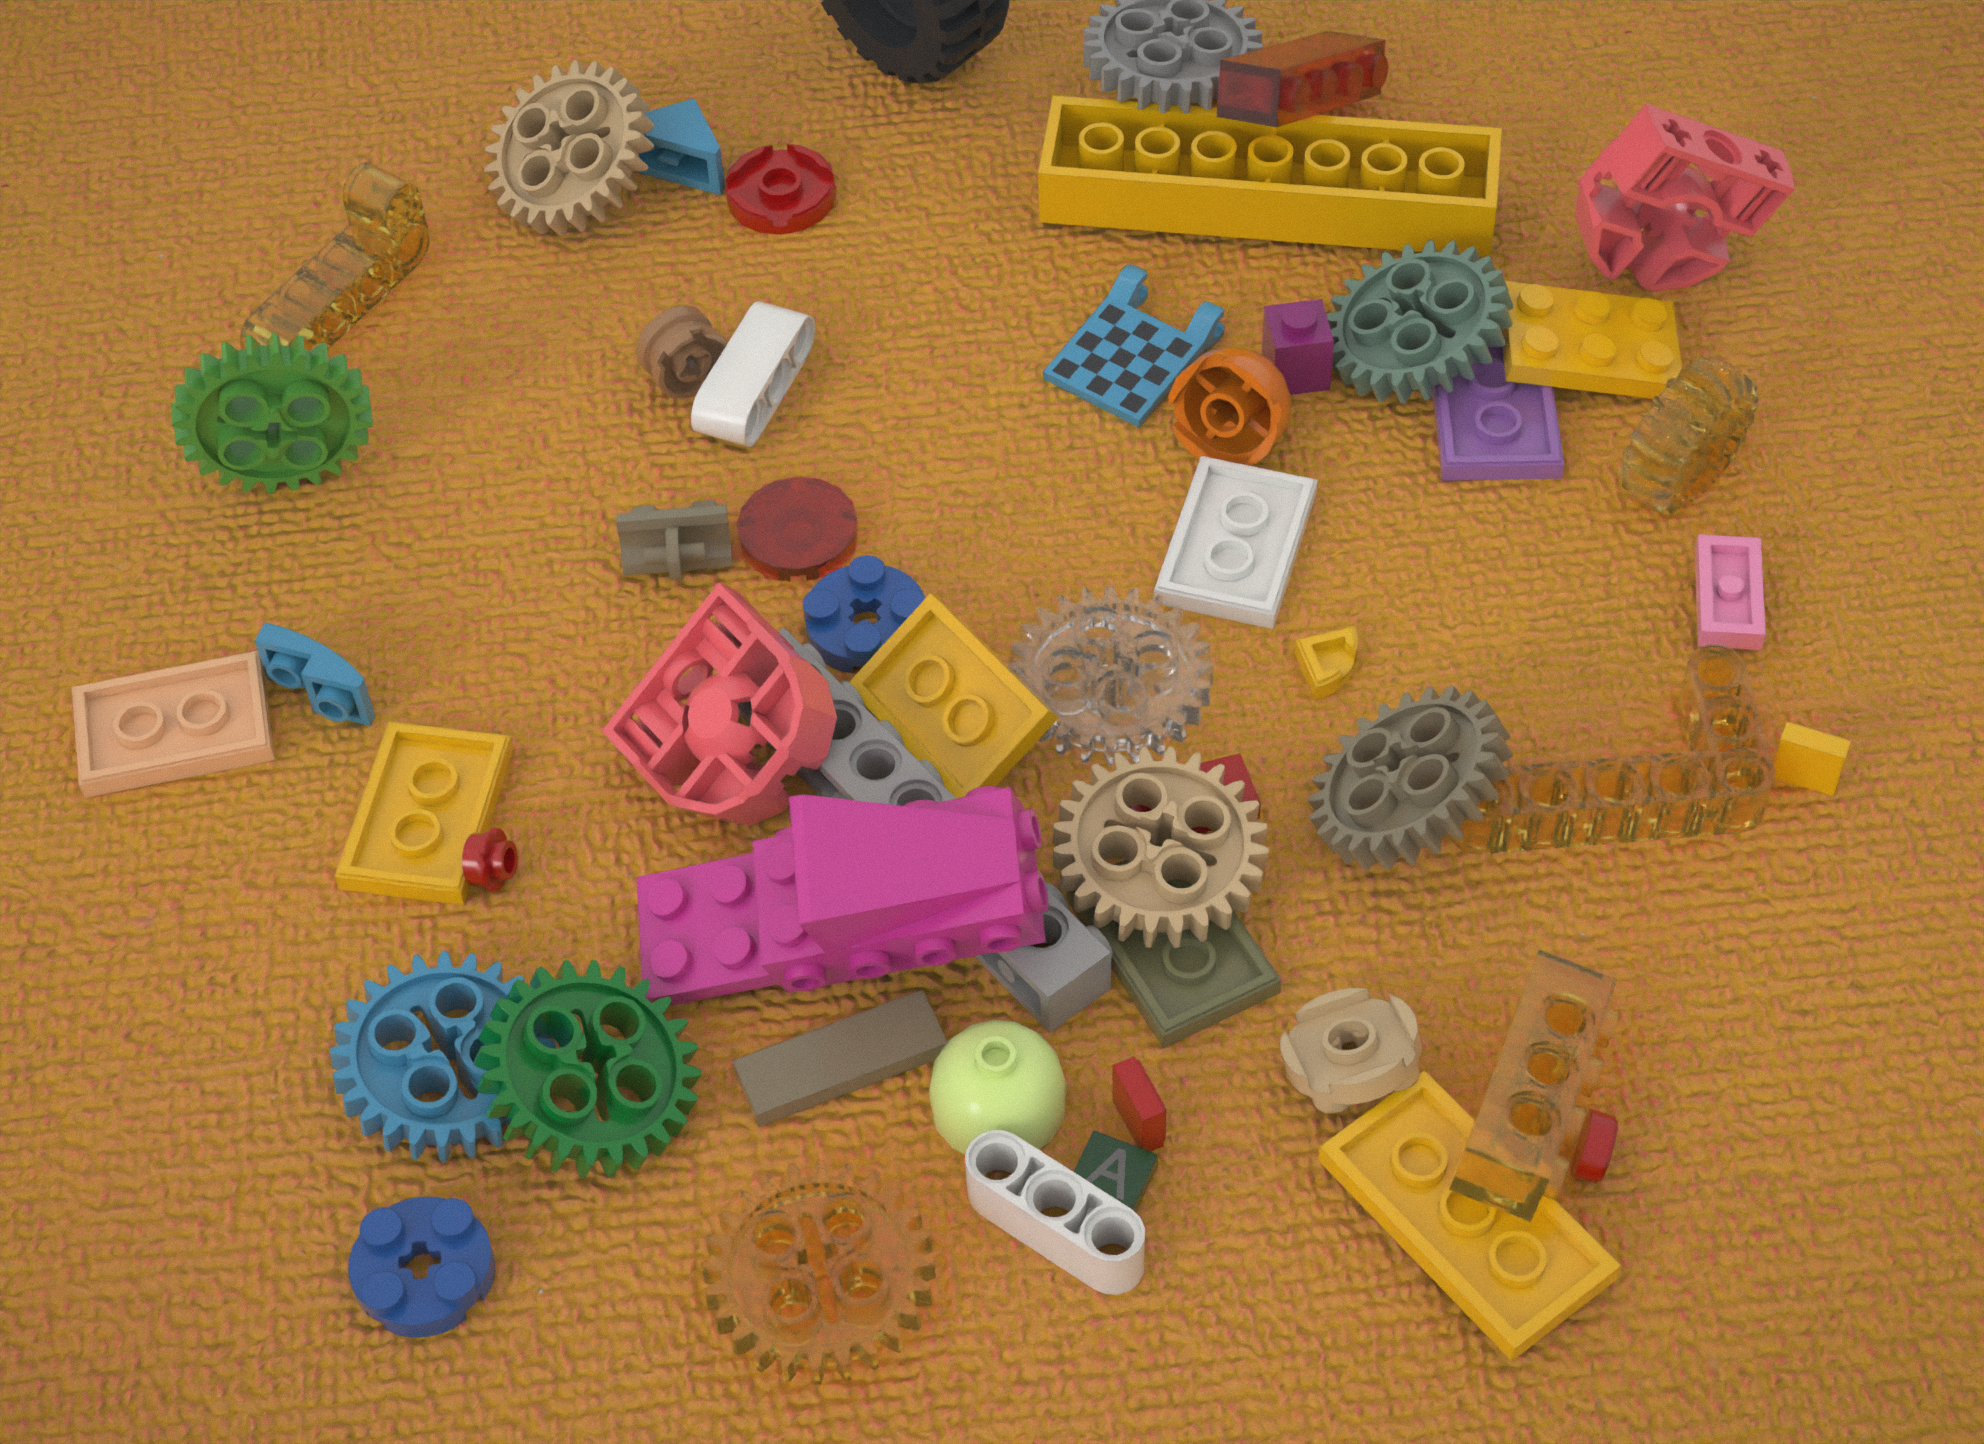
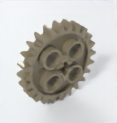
M1430 686L1426 688L1420 700L1416 702L1408 692L1403 693L1398 708L1391 710L1387 704H1380L1378 710L1379 718L1373 722L1362 717L1359 718L1357 724L1360 732L1355 737L1341 735L1338 738V741L1344 748L1341 753L1329 754L1323 757L1322 760L1330 771L1313 777L1312 781L1320 791L1308 797V802L1315 809V812L1309 817L1318 829V835L1333 854L1337 853L1344 863L1349 865L1356 860L1363 870H1368L1378 860L1387 871L1391 870L1399 855H1402L1410 866L1414 865L1418 859L1420 849L1428 847L1432 853L1437 855L1441 852V838L1449 834L1453 838L1460 840L1464 837L1460 826L1461 823L1466 819L1481 821L1484 816L1477 807L1481 801L1498 800L1500 795L1491 783L1509 777L1510 773L1502 762L1513 756V752L1506 744L1510 735L1486 700L1480 702L1471 690L1461 696L1454 686H1449L1439 697L1434 688Z

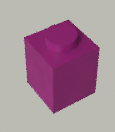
M1322 299L1264 306L1261 355L1270 359L1283 374L1290 395L1330 390L1334 340Z

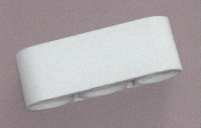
M761 301L754 302L695 397L691 413L692 429L696 432L746 447L753 446L761 436L811 351L815 336L814 318L807 314Z
M991 1130L980 1134L971 1141L965 1156L967 1195L972 1208L979 1215L1096 1291L1104 1294L1119 1295L1130 1291L1140 1282L1144 1274L1145 1227L1140 1216L1131 1208L1012 1133L1003 1130ZM995 1170L1006 1171L1012 1174L1002 1180H991L984 1177L987 1173ZM1050 1207H1061L1069 1211L1066 1215L1060 1217H1048L1040 1213ZM1107 1244H1119L1128 1250L1119 1255H1107L1098 1249Z

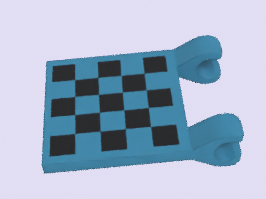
M1130 264L1126 265L1120 272L1105 300L1045 368L1043 379L1140 428L1171 391L1176 377L1192 364L1205 349L1215 345L1222 338L1225 326L1219 320L1224 316V309L1211 302H1203L1196 310L1184 333L1135 309L1142 305L1148 297V288L1142 284L1147 279V272Z

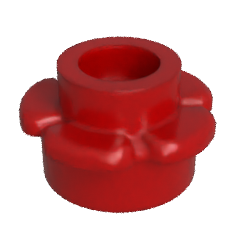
M493 827L491 831L469 835L463 848L462 869L464 877L470 885H481L487 887L489 892H497L503 887L505 880H510L514 877L518 864L517 848L514 842L507 841V837L502 829Z

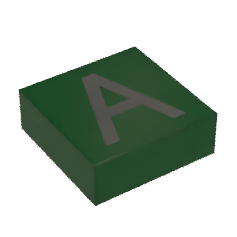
M1093 1130L1074 1173L1125 1204L1136 1213L1158 1167V1154Z

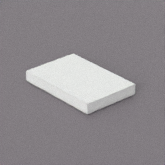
M1201 456L1154 589V604L1274 629L1317 494L1318 480Z

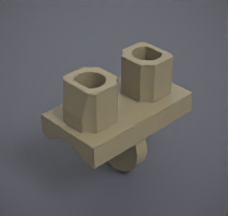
M715 500L695 501L688 508L659 510L654 505L632 507L630 513L617 514L616 524L621 548L623 575L669 572L670 580L674 581L683 580L684 570L733 566L727 504L718 505Z

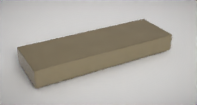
M920 990L733 1060V1066L758 1127L935 1061L947 1043V1039L924 991Z

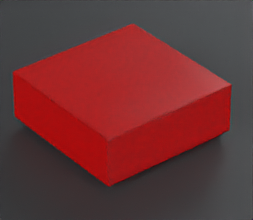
M1134 1056L1112 1065V1101L1137 1147L1148 1151L1163 1147L1166 1140L1167 1109L1140 1060H1136Z

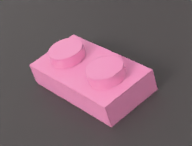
M1698 534L1695 546L1698 646L1762 650L1766 631L1761 538Z

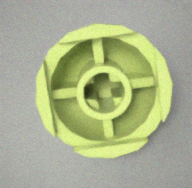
M990 1020L973 1024L947 1041L934 1061L929 1101L936 1130L952 1149L966 1155V1150L972 1140L980 1134L991 1130H1003L1012 1133L1039 1150L1051 1142L1064 1121L1067 1084L1056 1051L1040 1034L1016 1022Z

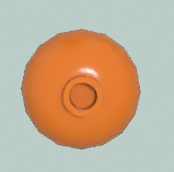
M1227 346L1201 355L1176 377L1168 395L1169 407L1174 403V414L1177 422L1172 425L1175 434L1186 449L1199 460L1201 456L1254 466L1278 445L1291 419V396L1283 374L1270 359L1249 349Z

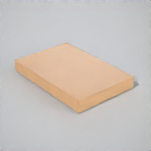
M258 651L72 687L79 786L84 798L275 760L265 673Z

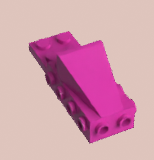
M995 786L978 787L969 791L962 798L943 802L916 800L904 806L804 794L789 797L791 827L777 831L774 837L752 841L753 853L637 877L642 980L646 978L650 981L649 990L645 998L653 1003L660 998L669 996L672 1000L669 1006L780 984L788 993L811 991L826 985L861 978H877L891 972L922 966L942 965L957 959L987 953L1008 952L1018 947L1046 942L1042 912L1048 911L1049 902L1043 875L1037 869L1035 849H1040L1042 844L1040 826L1035 811L1032 808L1026 810L1011 788L1002 789Z

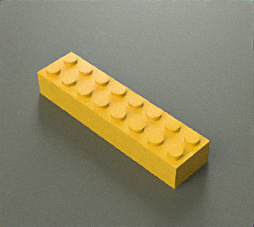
M1052 95L1038 170L1039 222L1403 250L1406 244H1410L1416 252H1422L1428 240L1434 241L1438 252H1441L1451 241H1456L1460 254L1473 246L1480 257H1490L1497 210L1502 128L1212 107L1211 110L1207 111L1201 106H1191L1190 112L1184 114L1178 105H1170L1166 113H1160L1158 103H1150L1141 110L1138 109V102L1135 101L1119 102L1108 99Z

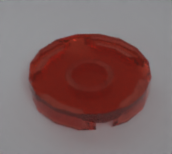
M792 477L773 481L751 495L741 507L737 522V532L743 557L755 571L774 580L791 582L790 576L799 577L806 575V581L823 578L843 566L855 551L857 543L858 520L853 502L839 487L821 479Z

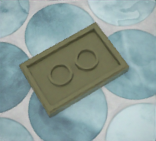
M1123 860L1114 865L1121 866L1126 865L1130 862L1127 860ZM1179 879L1167 882L1176 888L1192 886L1187 881ZM1077 890L1066 891V899L1073 910L1074 896ZM1095 906L1081 912L1074 910L1085 927L1088 925L1094 926ZM1233 909L1230 928L1225 930L1209 920L1207 940L1203 942L1195 937L1190 929L1182 930L1181 943L1178 948L1173 947L1166 932H1158L1154 944L1151 948L1145 947L1143 940V930L1134 929L1130 936L1122 942L1118 940V922L1112 920L1106 926L1099 929L1109 942L1113 952L1111 969L1163 1048L1281 993L1280 977Z

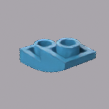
M264 623L255 639V644L267 679L273 680L286 688H306L313 712L319 713L329 720L336 722L348 720L371 726L376 716L365 680L351 664L328 647L305 635L284 627Z

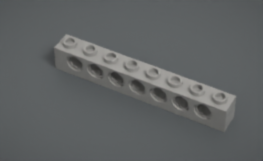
M785 627L778 631L794 647V650L828 681L837 715L826 760L818 770L801 766L796 772L818 796L900 806L916 800L943 802L956 799L945 788L944 782L936 768L925 759L918 761L905 748L904 742L895 727L887 720L879 722L865 708L863 699L855 687L847 681L840 683L827 670L823 658L811 644L805 643L802 645ZM751 702L738 703L739 715L750 725L752 716ZM767 742L768 745H769L774 751H776V749H775L769 742ZM1045 882L1049 907L1048 911L1042 912L1046 940L1043 943L1052 946L1036 948L1033 945H1028L1008 952L987 953L975 957L1050 1033L1111 989V958L1113 957V952L1105 936L1093 925L1085 927L1069 911V906L1061 892L1053 884Z

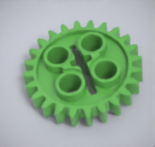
M272 333L268 344L259 346L251 335H247L245 337V349L239 351L231 344L223 342L221 343L222 358L218 359L212 355L202 353L200 355L201 370L186 368L184 370L185 384H178L174 387L175 402L171 403L172 427H174L176 445L184 446V459L187 462L199 460V473L203 476L218 470L219 484L222 486L227 485L235 478L242 479L243 492H249L256 482L264 483L268 494L275 492L279 482H286L292 491L299 490V479L305 477L312 483L321 485L322 470L325 469L340 475L343 473L341 459L350 461L358 459L357 445H368L367 428L373 427L368 385H362L360 369L348 370L347 356L345 354L329 359L327 344L324 342L315 346L311 351L305 350L304 338L301 335H298L290 346L281 345L278 333Z

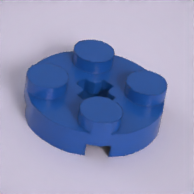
M869 555L859 556L849 566L837 569L823 577L804 597L803 611L808 643L819 652L826 665L838 671L854 673L853 666L863 667L924 601L923 591L909 575L896 568L885 566L881 559ZM873 612L877 614L878 621L873 624L867 620H862L857 624L853 622L855 615L859 613Z
M440 1197L411 1198L393 1204L388 1208L382 1207L372 1210L364 1217L360 1224V1235L353 1244L349 1258L348 1271L351 1287L359 1306L369 1317L370 1315L373 1319L382 1322L386 1330L398 1336L412 1338L429 1337L454 1329L467 1319L465 1311L476 1303L480 1295L483 1301L492 1287L495 1275L493 1249L485 1227L473 1215L471 1207L463 1200ZM430 1254L432 1258L441 1259L440 1264L429 1266L427 1277L422 1279H415L412 1270L405 1268L408 1262L418 1255Z

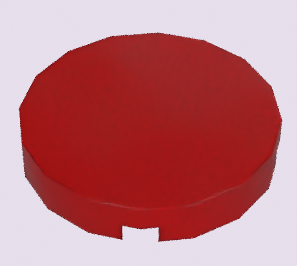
M787 144V150L779 149L773 151V146L768 145L758 147L742 155L729 168L726 177L725 194L730 214L742 226L759 233L783 235L803 231L820 222L833 207L836 185L831 164L818 152L795 144Z

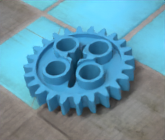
M442 951L435 968H427L419 954L413 956V973L404 975L392 964L388 965L387 975L389 984L385 987L367 979L363 983L367 1003L348 999L346 1010L350 1022L335 1023L334 1030L338 1046L330 1048L332 1068L338 1070L333 1073L336 1094H345L343 1105L346 1116L352 1117L361 1114L359 1118L361 1132L365 1137L383 1128L384 1149L389 1152L403 1139L409 1140L411 1159L418 1160L427 1145H436L440 1161L447 1162L451 1146L460 1143L470 1158L476 1157V1139L483 1136L496 1147H501L503 1145L501 1126L503 1124L509 1126L511 1120L508 1116L500 1118L487 1117L486 1112L492 1101L497 1097V1094L477 1092L476 1087L483 1073L487 1072V1070L474 1066V1060L481 1046H485L478 1038L486 1021L493 1020L489 1015L499 997L508 999L507 996L514 982L518 979L525 982L524 977L519 975L503 984L502 963L497 961L482 973L477 971L476 954L470 953L460 968L452 967L448 952ZM455 1009H464L470 1012L467 1016L461 1018L444 1016L447 1012ZM418 1011L424 1014L431 1025L432 1034L440 1050L432 1051L430 1032L425 1024L423 1025L413 1014L414 1012ZM535 1034L540 1043L549 1048H556L555 1041L550 1040L552 1037L546 1034ZM394 1041L411 1043L406 1048L400 1050L383 1048L388 1043ZM456 1059L458 1078L476 1097L475 1099H467L458 1087L457 1078L448 1060ZM427 1092L445 1094L443 1098L435 1102H422L416 1099Z

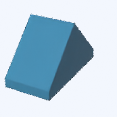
M693 98L646 112L644 115L654 123V128L644 134V136L654 144V148L647 152L639 153V158L648 165V169L635 172L721 195L725 189L720 146L696 100Z

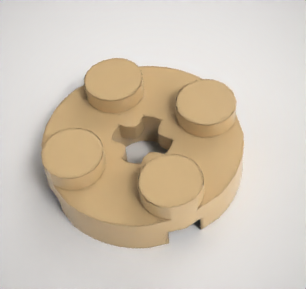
M1346 988L1326 993L1306 1003L1295 1013L1297 1025L1290 1031L1289 1036L1284 1029L1280 1039L1284 1066L1292 1085L1300 1093L1311 1097L1314 1106L1326 1113L1341 1112L1352 1104L1369 1102L1393 1091L1405 1090L1411 1087L1418 1080L1420 1074L1418 1061L1422 1053V1043L1416 1017L1412 1009L1402 999L1389 994V1003L1381 999H1371L1368 989ZM1354 1041L1358 1048L1352 1050L1342 1049L1343 1044Z

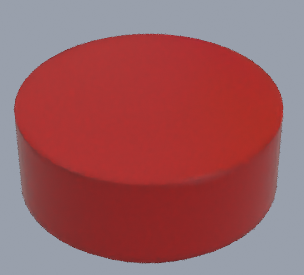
M1593 1109L1588 1111L1574 1153L1571 1169L1572 1177L1594 1184L1603 1180L1617 1137L1618 1120H1616L1614 1115Z

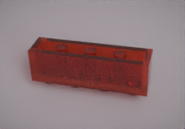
M1327 30L1220 60L1216 117L1279 127L1380 95L1381 88L1388 75V60L1384 56L1386 40Z

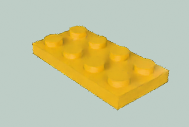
M1425 1070L1419 1074L1418 1080L1411 1087L1393 1092L1319 1147L1318 1161L1511 1361H1514L1618 1279L1621 1265Z

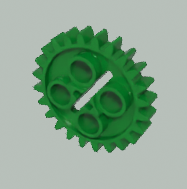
M565 960L556 974V979L541 966L537 968L533 975L530 986L518 979L514 982L507 996L508 999L499 997L489 1015L493 1020L486 1021L478 1039L485 1046H481L474 1060V1066L487 1070V1072L483 1073L476 1087L477 1092L497 1094V1097L492 1101L486 1112L487 1117H509L511 1122L502 1137L505 1141L513 1140L522 1134L530 1139L525 1152V1158L528 1160L535 1157L543 1148L552 1152L550 1164L551 1171L557 1172L562 1167L566 1158L575 1159L576 1169L580 1178H586L595 1161H600L608 1177L615 1176L622 1165L623 1158L633 1169L638 1170L649 1156L648 1151L660 1156L670 1143V1136L677 1137L688 1121L684 1114H689L697 1102L698 1095L689 1089L695 1086L701 1076V1070L687 1065V1063L695 1055L698 1045L697 1043L679 1042L677 1040L687 1026L688 1021L686 1018L667 1021L664 1013L672 1001L669 996L660 998L653 1003L645 998L650 986L648 979L645 978L633 989L625 986L626 975L624 967L619 966L611 979L608 980L601 977L600 967L596 960H591L583 976H578L571 962ZM573 1014H576V1015H578V1016L580 1017L581 1023H582V1027H583V1031H581L580 1024H579V1022H578L576 1016L573 1015ZM601 1025H610L617 1028L625 1039H616L609 1036ZM535 1034H546L558 1042L560 1048H549L537 1040ZM617 1087H627L634 1090L642 1102H632L620 1094ZM551 1096H561L568 1099L574 1105L577 1112H566L559 1109L553 1103ZM595 1104L597 1111L604 1122H601L597 1119L594 1109Z

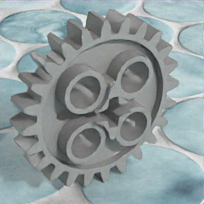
M1115 0V7L1102 4L1100 5V16L1091 15L1089 17V28H1084L1083 65L1084 67H1089L1090 80H1101L1102 92L1118 89L1117 101L1119 102L1127 101L1132 97L1138 98V109L1142 110L1153 102L1158 103L1160 113H1166L1170 105H1178L1182 112L1186 114L1190 112L1191 104L1198 103L1208 111L1212 109L1213 98L1229 104L1231 103L1232 91L1245 94L1247 92V83L1257 81L1258 69H1261L1262 31L1255 30L1256 19L1254 17L1243 18L1244 8L1242 6L1226 9L1227 0Z

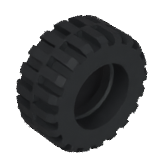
M823 0L821 4L827 15H832L839 25L837 30L844 39H850L857 47L856 52L866 61H874L877 64L878 70L887 75L897 74L899 80L909 83H933L947 77L1000 34L1007 17L1010 0Z

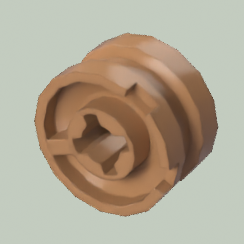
M682 305L669 308L657 315L644 328L637 341L636 355L640 365L647 373L653 376L655 383L662 392L671 398L684 399L697 395L701 385L728 343L720 332L712 327L710 320L703 312L696 307Z

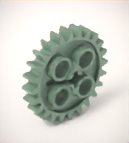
M1428 240L1422 253L1416 254L1411 245L1406 244L1403 248L1402 257L1394 259L1389 253L1384 252L1382 253L1383 265L1375 269L1370 265L1363 264L1361 268L1365 278L1361 281L1346 279L1344 285L1349 295L1333 296L1331 299L1336 312L1326 315L1334 340L1332 367L1335 372L1338 371L1345 386L1354 384L1358 395L1364 396L1373 389L1378 402H1383L1392 391H1395L1400 403L1405 404L1412 391L1415 390L1420 391L1425 401L1430 400L1432 388L1438 384L1447 392H1452L1454 390L1452 378L1461 375L1466 379L1472 380L1475 378L1471 368L1474 362L1491 364L1493 362L1488 347L1504 346L1506 342L1501 330L1510 328L1513 324L1508 312L1513 309V303L1501 270L1495 269L1491 257L1487 256L1480 259L1476 248L1473 246L1460 254L1456 241H1451L1441 252H1438L1434 241Z

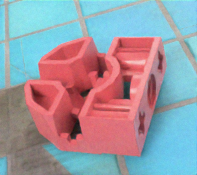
M1645 104L1616 140L1610 142L1578 181V200L1575 218L1589 257L1604 277L1616 280L1624 269L1628 267L1643 289L1657 292L1689 288L1720 272L1729 263L1730 259L1725 237L1731 231L1752 237L1795 190L1792 172L1783 150ZM1690 163H1694L1700 171L1690 166ZM1706 176L1712 178L1713 181H1712V182H1711V181H1708V179L1706 178ZM1613 177L1620 190L1602 185L1600 180L1602 178L1610 180ZM1699 209L1705 212L1708 211V213L1701 217L1695 211Z
M718 583L606 724L602 732L669 805L717 820L752 826L784 812L789 806V797L791 796L783 789L785 786L781 783V780L787 774L794 776L801 766L818 770L826 760L837 715L828 681L806 659L802 658L794 650V647L735 589ZM714 615L721 623L717 621L714 623L710 619L711 616ZM692 667V669H691L683 678H681V676H682L689 668ZM714 667L718 674L711 676ZM687 698H688V700L686 701V703H685V705H684V704L681 702V700H684V699H687ZM751 702L752 716L749 727L738 723L740 714L738 703ZM636 714L641 720L635 721L632 716ZM769 742L776 751L763 768L761 765L752 763L751 761L756 756L751 750L756 743L765 747L766 743ZM672 785H682V787L677 791L672 788Z

